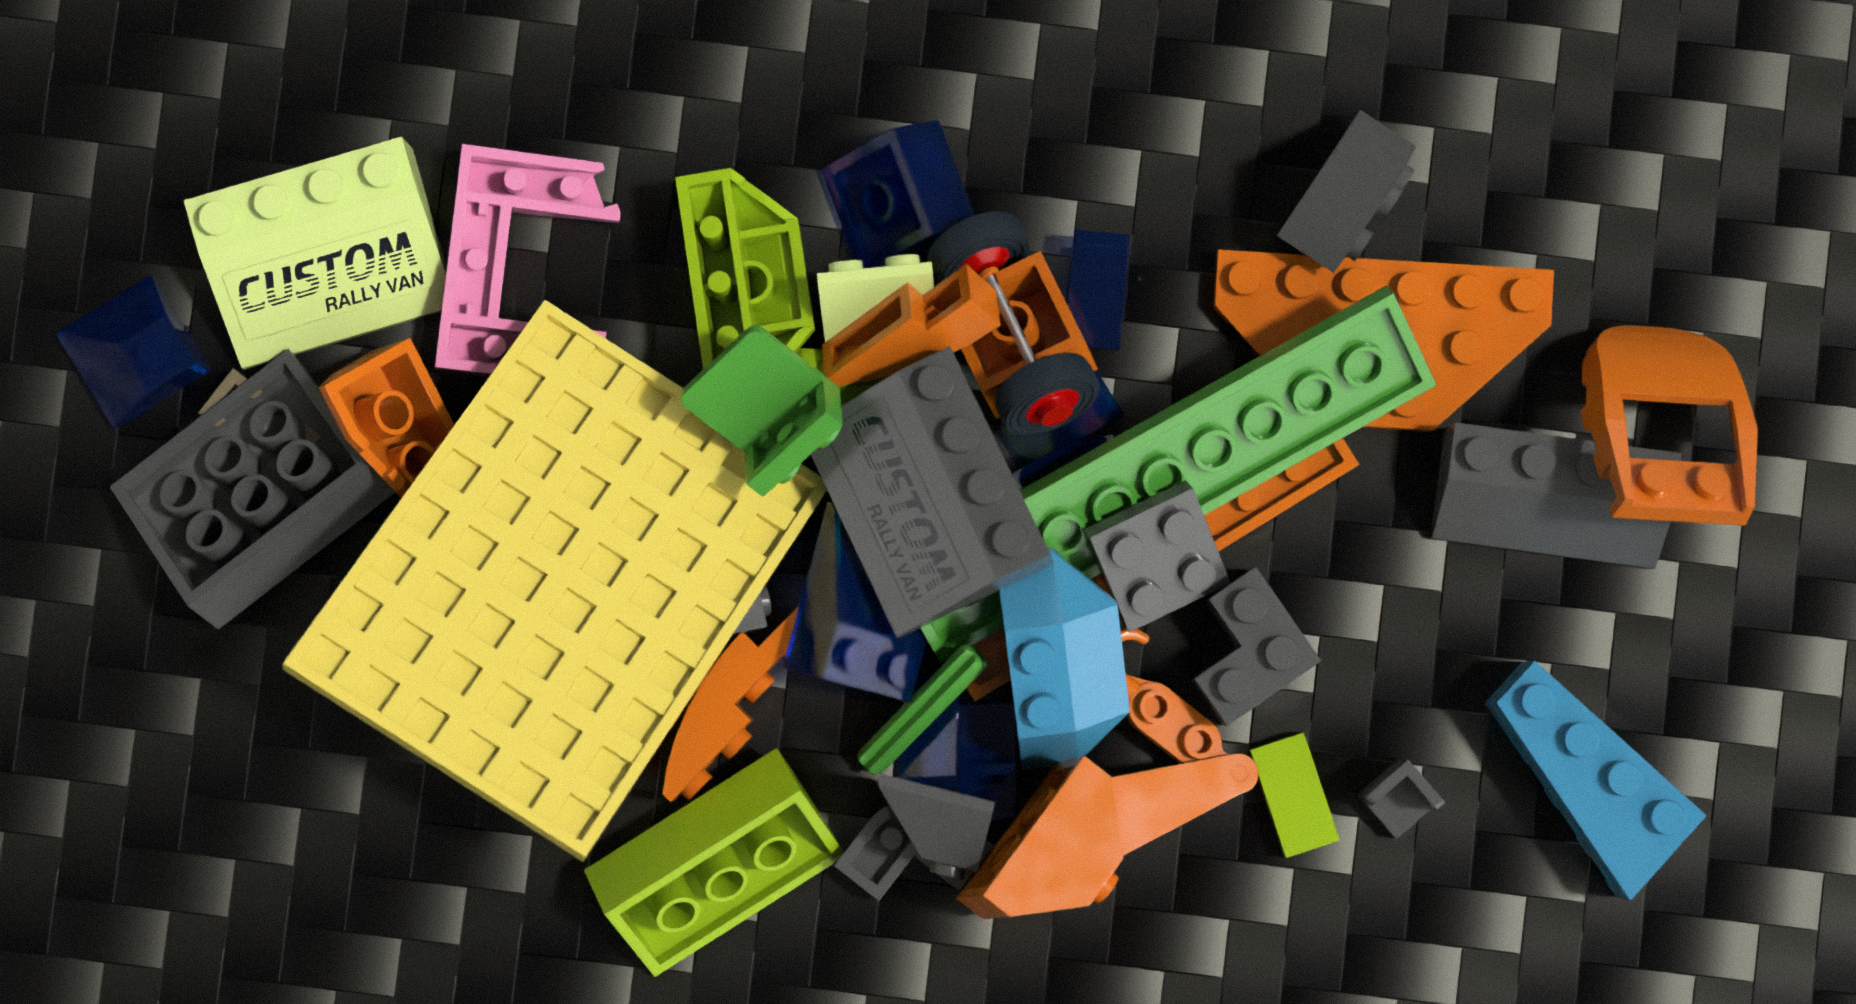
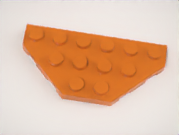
M1217 250L1213 309L1227 324H1230L1252 348L1251 351L1259 357L1382 287L1387 286L1394 293L1437 386L1361 428L1431 432L1551 326L1554 270L1357 258L1354 262L1350 258L1344 257L1333 273L1307 255Z

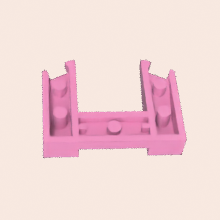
M462 144L435 371L490 377L528 324V322L498 318L511 213L610 223L620 222L621 213L618 204L604 207L593 177L605 171L603 163ZM595 331L602 337L606 338L607 332Z

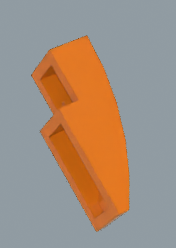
M967 264L924 295L907 282L822 344L824 376L837 386L868 382L889 377L895 372L949 346L953 353L967 347L1001 326L996 290Z

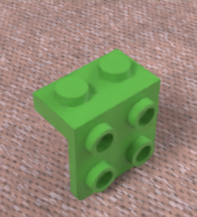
M758 325L748 327L681 391V403L687 410L745 452L746 485L762 497L769 493L778 483L785 484L790 481L798 472L802 462L818 447L824 448L833 442L843 425L839 386Z

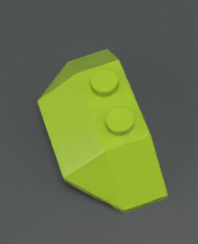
M732 168L675 177L703 369L748 327L753 325L763 327L796 353L815 331L798 218L746 181L744 177Z

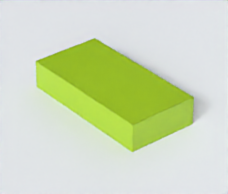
M1304 732L1249 749L1250 757L1258 768V782L1283 857L1288 858L1340 841Z

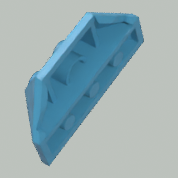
M1048 547V550L1053 559V565L999 590L1022 770L1052 767L1062 761L1086 756L1130 712L1117 601L1086 575L1065 561L1064 557L1052 547Z

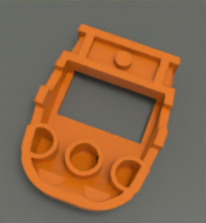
M1626 325L1604 330L1590 345L1583 359L1582 385L1586 387V405L1581 410L1583 429L1591 431L1596 453L1592 458L1598 477L1611 479L1616 498L1609 506L1611 517L1746 526L1755 508L1758 428L1746 387L1731 354L1722 345L1708 337L1679 329ZM1623 400L1728 406L1732 437L1737 453L1735 463L1723 464L1630 458Z

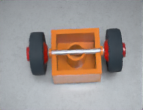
M1000 211L985 212L966 218L942 233L932 244L927 260L932 262L933 277L937 284L967 264L996 290L1001 326L961 350L995 418H1001L1009 432L1018 436H1034L1047 433L1073 421L1094 403L1099 394V384L1094 373L1098 368L1041 251L1028 256V238L1021 224L1013 215Z

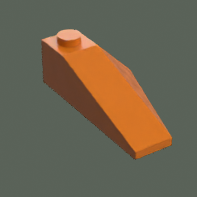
M411 338L373 350L332 373L318 387L345 440L401 498L454 427V423Z

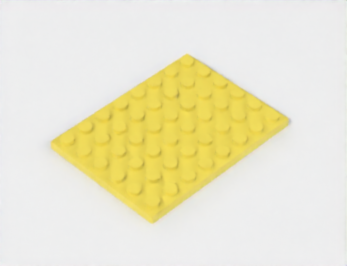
M544 300L284 661L283 670L583 862L828 490L820 475L801 464L798 472L790 481L785 484L778 483L764 497L759 495L746 485L745 452L682 405L681 391L683 388Z

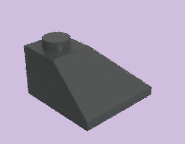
M880 774L878 782L880 790L921 858L932 861L930 872L960 880L964 879L966 869L977 872L995 802Z

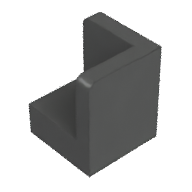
M1398 758L1357 794V797L1395 839L1401 836L1430 809L1438 810L1445 804L1442 797L1409 759Z

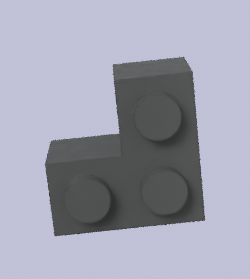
M1360 110L1277 236L1333 273L1345 256L1355 262L1374 234L1365 227L1375 213L1385 219L1415 170L1408 166L1407 162L1416 146Z
M1254 567L1204 601L1235 648L1189 680L1221 726H1228L1321 662V659L1257 567Z

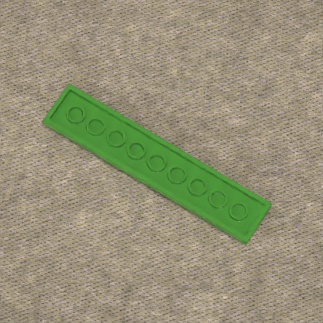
M1384 286L1021 489L1020 492L1047 548L1052 547L1064 557L1065 561L1091 579L1099 575L1101 571L1084 529L1184 481H1187L1194 489L1203 515H1206L1437 386L1394 293L1387 286ZM999 590L921 627L940 663L950 658L960 646L973 645L1004 628Z

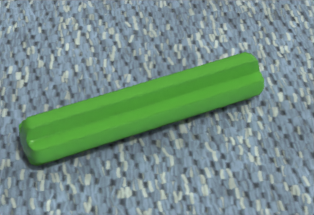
M971 644L960 646L858 751V761L873 775L884 772L986 668V658Z

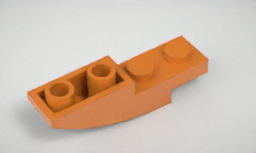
M797 607L760 646L746 633L741 632L721 654L706 675L686 710L675 736L668 760L662 794L670 802L675 801L681 794L690 801L713 777L705 769L721 753L730 760L751 739L752 735L745 728L754 719L738 705L739 702L746 697L753 704L775 682L776 679L769 672L785 656L793 663L815 641V638L809 631L816 623L800 607Z

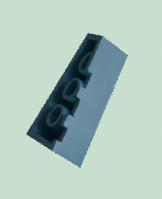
M1536 661L1521 662L1486 701L1485 704L1524 762L1530 766L1555 808L1559 809L1576 834V839L1587 855L1593 859L1605 877V882L1616 897L1631 901L1707 816Z

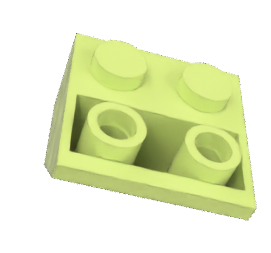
M906 254L885 258L886 266L863 269L861 260L838 261L828 264L829 272L817 273L825 342L907 282L922 295L934 288L932 262L920 263L919 255Z

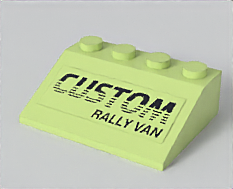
M402 136L183 200L198 254L243 370L272 362L287 349L294 355L442 312L447 266L413 148Z

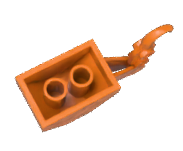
M1125 626L1120 627L1122 642L1134 640L1141 644L1148 643L1149 636L1141 630L1136 629L1128 632ZM1126 674L1130 712L1127 714L1129 722L1135 729L1179 764L1116 777L1108 775L1086 756L1062 761L1056 766H1052L956 899L982 919L1013 917L1090 906L1093 901L1099 904L1110 894L1119 879L1114 871L1123 860V855L1228 800L1250 791L1258 780V768L1255 762L1245 754L1226 753L1222 748L1221 736L1216 726L1168 687Z

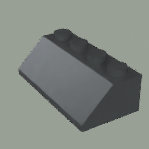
M1456 422L1444 428L1430 539L1655 569L1671 521L1611 517L1609 506L1616 498L1611 479L1598 477L1592 458L1596 453L1594 441ZM1629 446L1630 458L1681 461L1682 453Z

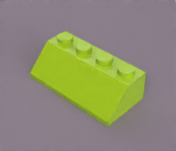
M776 748L586 868L584 872L604 915L653 976L656 977L837 862L844 854V851L805 788Z

